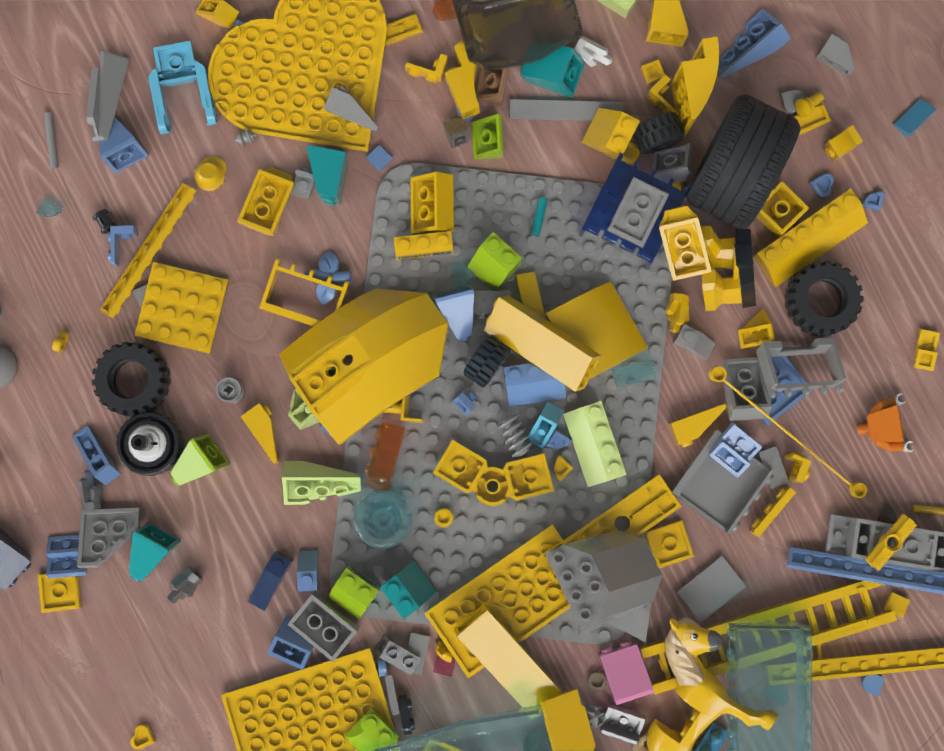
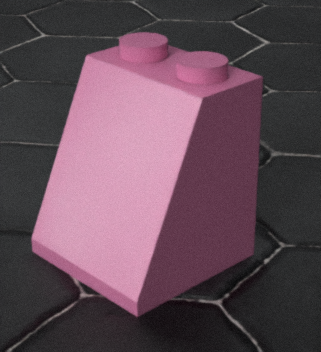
M631 640L621 643V647L615 649L613 647L604 648L602 653L598 654L616 705L654 693L639 648Z

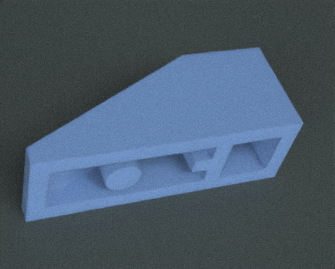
M88 425L72 436L96 479L107 485L121 475L115 461Z

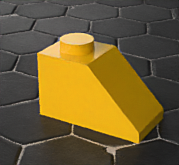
M201 0L195 13L221 27L231 28L237 20L239 11L224 0Z

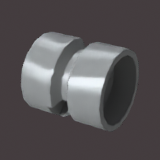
M226 377L218 382L216 393L220 400L235 404L244 398L245 387L237 379Z

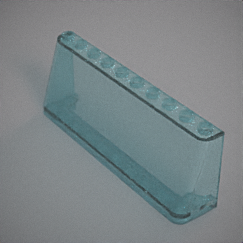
M798 621L729 623V629L726 632L727 640L729 641V649H727L726 653L729 661V668L727 669V679L729 680L727 692L729 696L749 709L755 711L772 710L778 713V716L772 727L766 730L760 725L749 727L737 717L727 714L729 720V728H727L729 747L727 751H812V635L810 628Z

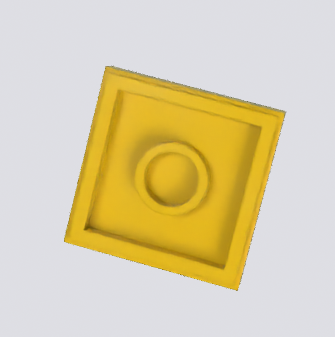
M682 520L645 532L658 568L695 557Z
M46 573L37 574L41 613L82 608L79 576L48 579Z

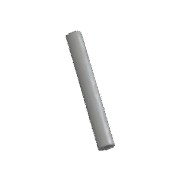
M46 112L44 113L50 169H58L52 113Z

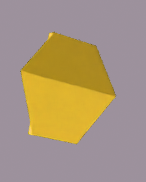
M764 308L741 330H738L741 349L759 347L763 342L775 341L773 325Z

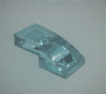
M653 360L612 369L616 388L657 379Z

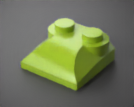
M373 708L344 735L358 751H385L400 736Z

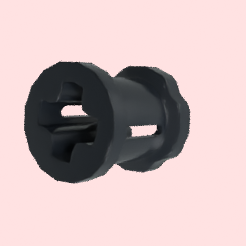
M107 209L100 210L92 216V219L97 221L102 234L111 232L110 226H117L109 217Z

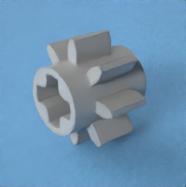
M596 704L586 706L585 709L591 729L601 727L605 721V714L601 712L603 707Z

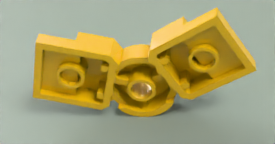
M452 440L433 471V474L465 493L474 491L477 499L488 506L500 505L509 497L517 501L554 491L545 453L508 462L502 470L497 467H488L486 459ZM496 481L498 484L497 491H488V482Z

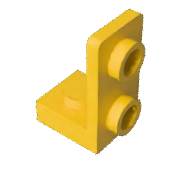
M440 54L439 59H435L433 70L435 71L407 62L405 70L411 76L426 77V80L429 82H442L448 64V56Z
M665 74L649 90L647 96L654 106L658 105L663 110L662 113L675 112L679 116V113L661 96L670 88L668 84L671 79Z

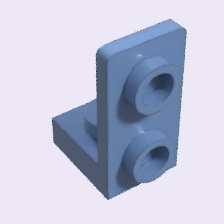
M134 225L110 226L111 232H108V242L111 243V250L108 251V259L115 267L120 266L119 237L120 239L130 240L132 236H138V228Z

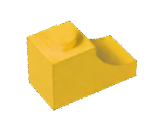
M852 125L829 140L824 145L826 155L835 161L854 150L863 140Z

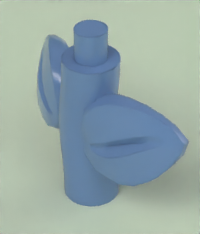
M327 251L319 259V269H313L315 270L313 278L327 282L328 276L331 275L333 276L331 284L341 285L345 281H349L350 284L351 271H337L339 269V259L334 253ZM305 271L304 275L308 276L310 271ZM318 284L316 293L320 303L324 305L332 301L336 296L337 290Z

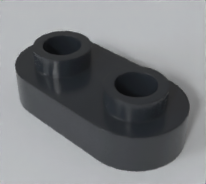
M407 695L399 696V707L404 735H410L412 730H415L414 718H410L409 710H413L411 698L407 699Z

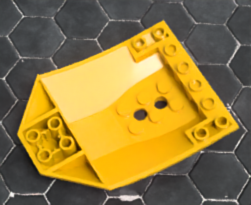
M376 288L355 298L324 318L279 353V356L291 382L310 411L334 440L341 445L389 407L433 379L440 377L449 323L427 293ZM347 355H352L353 362L350 365H345L343 362L344 357ZM331 367H335V368H336V373H335V375L332 376V377H329V375H328L329 369H330Z

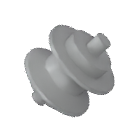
M247 127L244 132L238 129L237 138L234 139V142H239V145H242L243 148H245V143L248 142L253 145L252 141H254V136H257L256 132L252 133Z

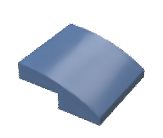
M732 422L717 440L709 456L738 478L751 465L749 461L759 452L762 446Z
M79 535L48 537L46 549L48 557L46 576L48 579L87 575V568L77 567Z

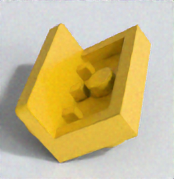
M800 452L785 454V459L794 462L788 480L794 483L806 481L811 471L809 470L811 460L806 459L807 455Z

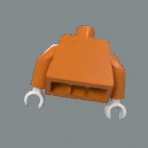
M903 393L880 400L870 409V414L866 415L868 423L857 424L858 435L870 434L871 442H875L877 447L889 452H913V450L907 449V444L913 442L905 440L899 409L900 405L906 403V401L900 402L898 400V397L903 395Z

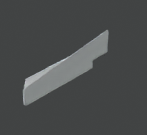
M100 51V69L99 67L91 69L86 119L88 124L93 125L92 140L94 142L109 138L129 62L125 57L106 51Z

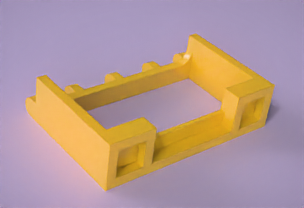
M276 258L259 308L315 326L320 320L269 304L279 271L342 291L336 310L344 306L349 291V281H345L343 287L331 284L333 279L331 275L328 276L327 282L313 278L315 273L313 269L310 270L307 276L295 272L297 264L293 263L290 270L280 267L281 259Z

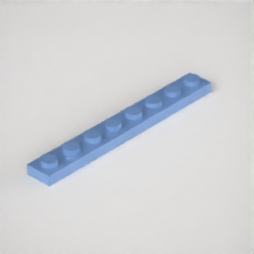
M794 547L789 549L787 568L944 594L943 572L885 563L880 571H878L864 559Z

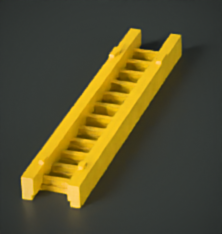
M855 580L702 627L716 631L720 635L732 632L739 656L726 659L722 646L717 650L720 662L708 665L704 653L700 654L699 658L706 670L717 676L897 621L893 610L875 614L868 590L886 584ZM856 593L860 594L867 616L861 619H856L849 597ZM841 598L848 622L838 625L831 601ZM823 604L830 628L820 631L812 607ZM804 610L812 634L801 637L794 612ZM784 615L788 616L794 639L782 642L775 618ZM769 620L776 645L764 648L756 624ZM750 626L758 650L745 654L738 630ZM665 639L638 647L643 659L659 654V665L666 678L651 683L654 695L675 689L678 684L676 677L670 675L664 656Z

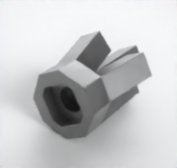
M85 470L82 473L83 478L78 480L82 510L103 507V484L100 482L94 483L92 472Z
M188 566L183 573L170 581L173 591L167 596L168 602L175 604L178 599L183 600L185 597H192L197 586L203 581V577L192 567Z

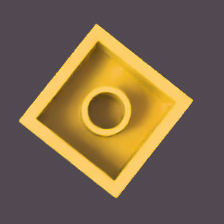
M781 181L772 190L756 218L778 239L809 207Z

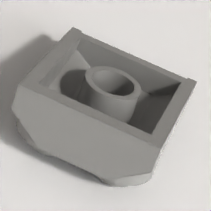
M690 143L654 152L651 178L658 185L666 186L671 183L686 181L693 174Z

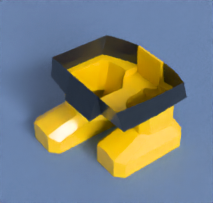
M710 224L701 225L712 272L702 274L706 311H715L721 304L742 303L743 308L756 306L751 229L736 228L735 237L719 239ZM714 268L732 269L733 276L721 278Z

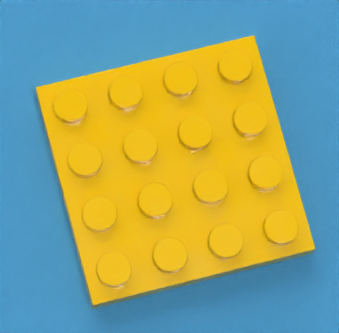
M153 262L134 336L211 354L229 280Z

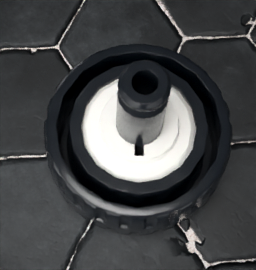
M158 412L138 413L131 416L121 426L117 434V454L120 461L130 471L143 476H156L171 470L177 463L184 450V438L178 424L170 417Z

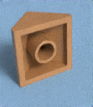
M503 60L480 64L475 89L477 101L502 105L510 61Z

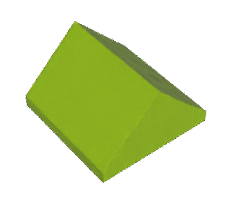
M501 114L471 122L474 159L503 158Z

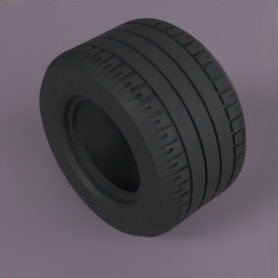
M750 95L737 96L717 130L686 194L688 203L717 219L720 218L721 221L735 228L749 227L768 199L793 151L801 130L798 120L758 99L755 100Z

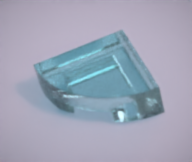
M46 197L36 213L44 217H53L64 209Z

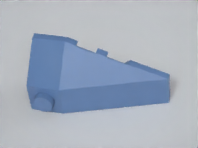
M762 8L745 24L746 29L741 36H736L734 39L735 44L732 48L727 49L720 57L717 72L723 78L776 52L791 39L783 25L765 9Z

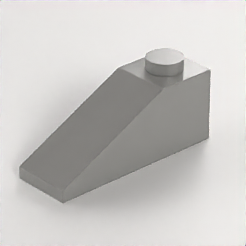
M338 86V89L332 87L324 106L325 111L379 133L380 129L353 97L348 94L349 90Z

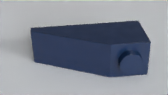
M278 551L274 552L248 602L265 611L294 560Z

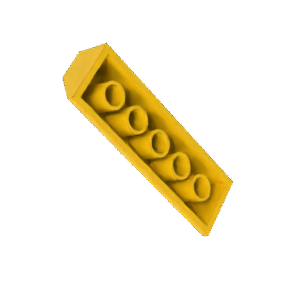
M849 189L758 252L753 258L775 288L866 225L868 221L863 205L852 189Z

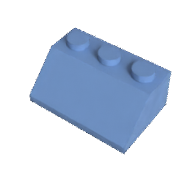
M533 363L503 367L509 407L566 398L565 384Z

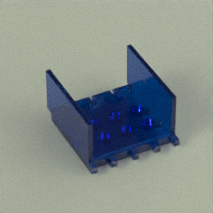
M620 153L579 236L583 237L585 231L598 236L600 231H603L604 233L601 238L614 245L620 239L622 240L619 245L620 248L632 254L636 248L639 249L636 256L647 261L644 269L647 270L663 243L659 224L663 219L664 212L681 207L690 187L686 186L684 191H681L672 186L673 178L667 184L654 177L657 172L653 169L651 175L637 169L638 161H635L633 166L621 161L624 154ZM633 177L669 194L643 248L607 231Z

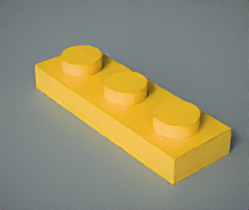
M790 487L781 488L775 495L777 499L773 504L769 503L764 508L763 516L753 521L750 532L754 536L760 537L796 492Z

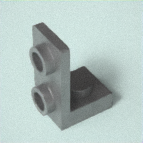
M386 634L383 635L374 650L379 658L410 675L421 660L419 656L396 644Z

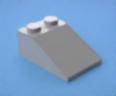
M758 357L722 360V366L727 373L725 379L769 415L772 404ZM724 382L726 406L730 421L767 418Z

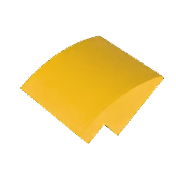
M718 36L702 39L692 59L681 62L671 83L675 110L679 113L678 119L684 131V137L698 118L713 90L719 65Z
M611 281L545 314L549 322L601 355L590 379L648 348Z

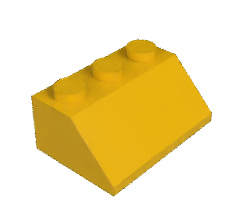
M436 171L410 178L411 234L454 232L453 175Z

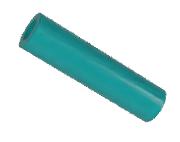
M538 198L530 233L532 236L540 237L548 202L546 198Z

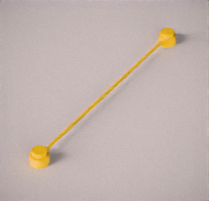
M713 366L709 370V378L712 381L725 382L850 486L849 492L853 497L863 498L866 495L867 487L865 484L859 482L850 483L725 379L727 373L723 367Z

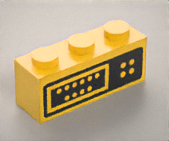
M451 231L394 237L397 260L454 254Z

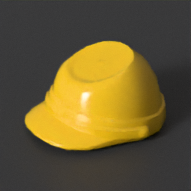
M216 156L205 158L194 170L195 182L198 187L205 191H214L224 184L227 169L226 163Z

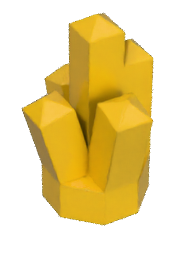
M670 294L669 303L665 309L667 319L671 322L670 331L674 334L680 332L681 325L689 323L690 298L685 294Z

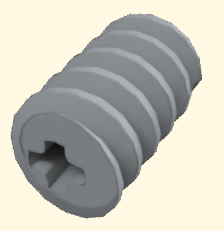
M518 414L502 421V424L498 427L499 430H505L501 435L502 437H509L505 441V444H512L508 450L516 451L512 458H517L533 450L529 449L533 443L526 442L529 435H522L526 429L519 428L522 421H515L519 416Z

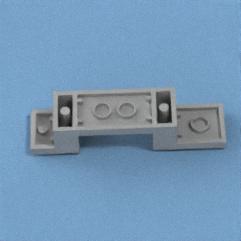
M830 514L824 552L865 559L877 545L880 537L887 533L893 524ZM914 528L902 543L901 549L894 552L886 563L944 573V532ZM890 537L887 540V545L889 547H892L894 545V539L892 537Z

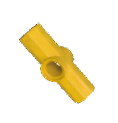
M902 514L887 533L880 537L877 545L864 560L880 571L894 552L901 549L904 540L917 526L915 522ZM890 537L894 539L892 547L887 545V540Z

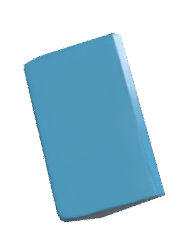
M920 98L893 125L907 138L937 109Z

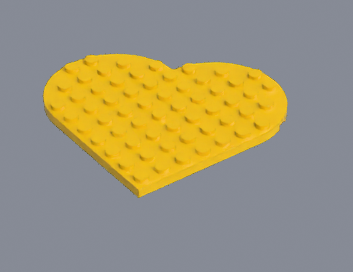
M280 0L275 10L274 19H255L236 26L226 33V36L216 45L208 67L209 90L218 110L235 126L243 130L247 127L252 133L256 132V134L369 152L372 130L324 110V106L332 87L338 89V86L349 90L348 94L353 97L370 119L374 120L387 39L386 16L379 0Z

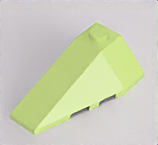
M284 461L282 472L284 505H304L310 503V500L318 498L325 500L327 496L335 494L342 496L361 491L360 474L305 461Z

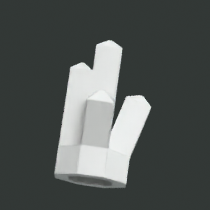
M584 36L579 39L574 50L590 67L596 66L597 61L605 65L612 63V57L607 55V48Z

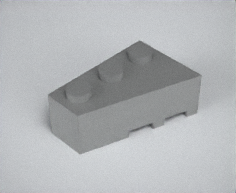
M651 603L609 622V624L646 642Z

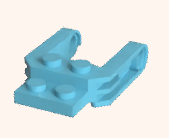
M186 41L154 47L156 68L152 70L148 79L160 134L171 133L164 86L171 87L198 81L202 107L205 109L208 121L207 126L217 124L214 100L209 90L208 70L195 60L192 42Z

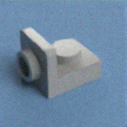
M305 168L301 170L296 169L295 184L291 195L310 200L315 184L312 171Z

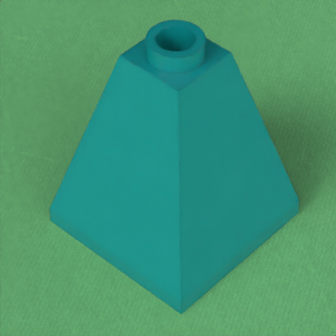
M147 522L133 533L128 574L135 581H143L180 544L181 540Z

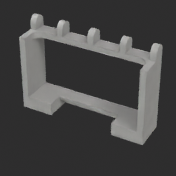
M834 337L816 338L810 346L783 348L781 341L763 342L756 350L769 398H775V392L784 391L786 397H791L794 390H802L804 396L809 395V389H820L821 394H827V388L835 387L837 393L843 392L842 383L847 378ZM825 353L833 381L778 385L771 357Z

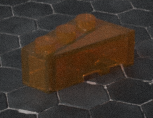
M383 422L381 428H377L375 439L378 440L376 446L372 445L370 456L372 457L371 464L367 463L364 472L367 475L368 488L389 493L391 480L395 473V466L405 435V427Z

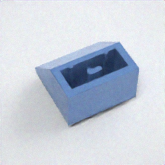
M286 615L267 654L303 670L307 665L314 646L287 625L292 618Z

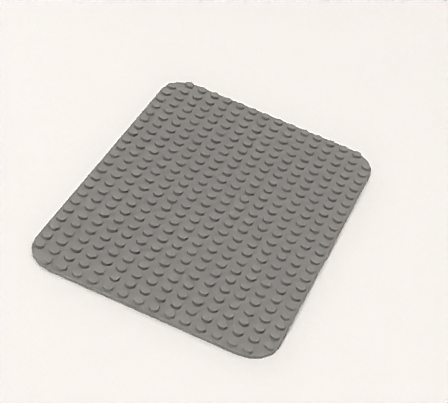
M426 163L402 164L390 170L380 182L375 201L364 294L376 288L427 293L439 309L434 297L436 293L468 285L472 286L473 291H492L467 266L482 243L494 232L522 257L521 266L498 291H511V297L521 303L516 275L535 271L544 314L566 302L611 281L648 348L602 374L591 378L585 389L575 392L565 385L566 398L548 401L564 410V413L599 401L602 402L627 475L588 487L572 441L560 449H552L546 446L541 449L532 444L529 449L533 450L517 458H512L516 451H509L508 449L512 444H505L509 437L501 436L505 431L498 429L502 424L501 422L516 414L519 416L515 421H522L519 428L526 429L522 435H529L547 401L509 407L503 367L532 362L510 349V354L490 382L482 388L463 373L474 353L483 341L490 336V334L484 331L487 319H476V316H473L472 336H470L471 339L466 341H459L450 326H448L440 377L433 379L409 394L408 418L426 420V423L401 421L400 414L382 412L346 440L342 470L360 474L361 491L339 496L330 566L331 590L344 570L350 565L381 586L414 560L437 591L420 608L403 619L384 592L380 590L362 617L432 625L424 612L553 524L564 540L650 480L668 320L665 309L669 303L672 275L659 229L664 212L672 209L667 200L642 248L607 231L628 189L626 186ZM436 171L452 174L454 232H451L454 254L397 260L394 237L414 235L411 234L410 178ZM542 197L548 199L540 237L530 235L538 198ZM473 391L477 395L473 402L476 407L465 416L453 401L462 392L468 396ZM562 415L555 430L571 439L564 416ZM452 440L486 459L488 467H497L502 470L508 462L545 453L554 491L517 501L509 497L500 505L488 506L477 499L474 491L465 493L433 474V471ZM559 455L573 467L561 482L558 481L554 473V463ZM496 481L488 482V491H497L498 484ZM440 508H447L453 513V522L448 527H440L434 521V515ZM626 516L617 517L615 527L621 531L628 529L629 519ZM645 532L638 537L644 539ZM569 608L529 637L586 644H604L622 637L625 631L607 623L582 635L579 624L571 608Z

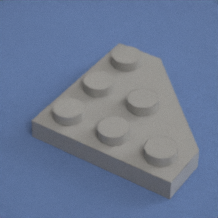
M141 509L81 510L77 567H100L133 535L135 530L140 528Z

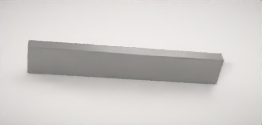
M510 99L509 119L592 121L598 108L623 112V102Z

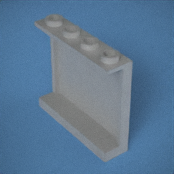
M714 430L671 492L675 497L725 533L730 534L731 531L734 533L738 529L740 518L742 516L745 517L750 512L752 501H757L762 495V487L772 481L774 470L769 469L753 457L749 461L751 465L737 478L709 456L711 449L722 435L720 431Z

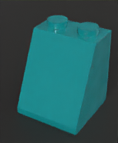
M532 40L531 46L527 50L525 63L521 67L520 76L529 84L573 98L585 63L571 47Z
M307 145L312 173L321 201H324V204L329 206L341 204L349 163L346 152Z
M414 560L380 586L403 619L420 608L437 592Z

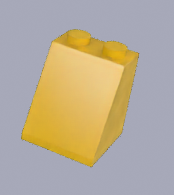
M651 0L645 41L683 47L689 31L680 0Z
M598 108L581 142L612 159H617L623 155L640 121L621 111Z

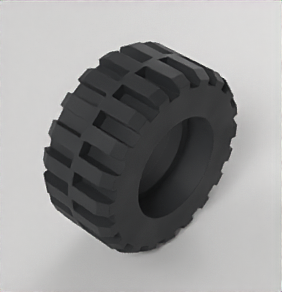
M831 261L816 262L805 267L794 276L788 284L789 289L785 292V297H787L785 308H789L790 312L787 314L789 318L792 317L795 320L793 324L796 327H802L801 331L805 333L810 332L813 336H829L847 329L851 323L857 320V314L861 313L863 308L860 306V303L864 302V296H860V291L863 289L861 285L858 286L856 283L859 280L857 276L849 274L851 272L849 268L843 269L841 268L842 264L837 262L831 264ZM820 281L829 283L838 292L840 304L837 312L832 316L823 317L811 309L808 303V290L814 283Z
M122 342V345L115 344L111 346V350L106 349L102 353L104 355L103 358H98L96 361L98 364L97 369L93 368L92 374H95V379H92V385L96 387L94 393L95 396L100 398L99 402L102 405L106 406L111 412L133 416L138 413L152 412L156 409L157 405H161L164 402L163 397L164 395L167 396L169 392L167 386L171 384V379L168 378L170 370L166 367L164 358L160 357L156 350L136 342ZM127 362H138L146 368L148 374L146 388L136 397H125L119 393L116 387L117 372Z

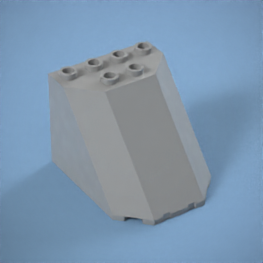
M621 530L564 544L545 553L548 564L551 565L579 624L582 635L654 602L663 575L657 566L652 552L648 548L646 540Z

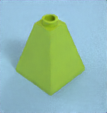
M205 434L192 438L170 473L172 475L171 479L176 485L180 486L225 468L230 463L210 435Z

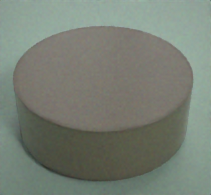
M592 671L587 677V683L592 690L601 691L606 687L607 679L601 671Z

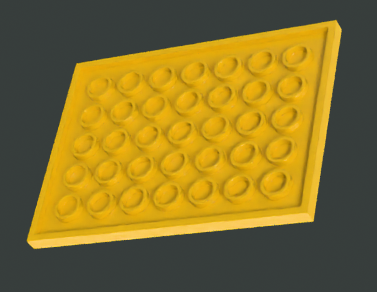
M371 647L338 657L333 662L328 660L306 667L303 670H296L221 694L237 751H358L344 735L371 708L395 730ZM398 738L385 751H402Z

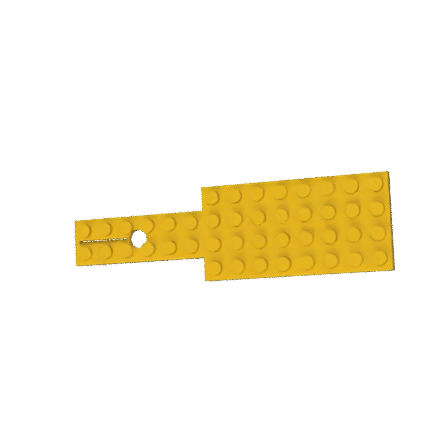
M658 474L564 540L553 524L424 612V614L467 678H470L485 666L457 637L454 629L480 606L485 604L519 643L571 608L558 580L552 581L546 568L549 564L545 553L564 544L616 531L618 529L615 527V520L619 516H626L630 522L628 529L624 532L640 536L682 506L660 474Z

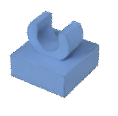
M473 391L468 396L462 392L453 403L467 416L476 407L473 402L477 395Z

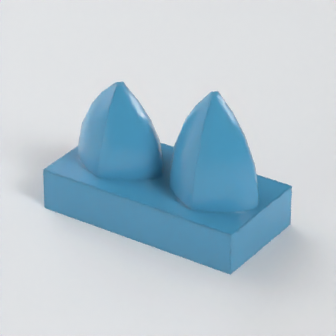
M712 722L693 751H719L729 733Z

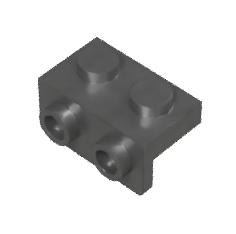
M609 703L605 711V721L601 726L600 732L608 737H615L626 743L638 745L639 735L645 723L646 715Z

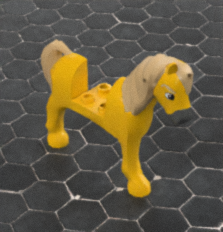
M689 617L681 618L678 621L670 619L671 629L665 639V655L678 683L676 692L686 703L694 708L693 714L684 723L680 735L655 719L647 733L639 737L638 745L633 744V751H691L699 735L722 714H731L742 720L749 727L760 725L764 729L769 730L777 719L778 713L772 710L755 711L735 701L729 696L725 686L719 679L706 670L698 658V655L702 653L716 651L722 647L723 643L720 634L716 631L700 627L698 623Z

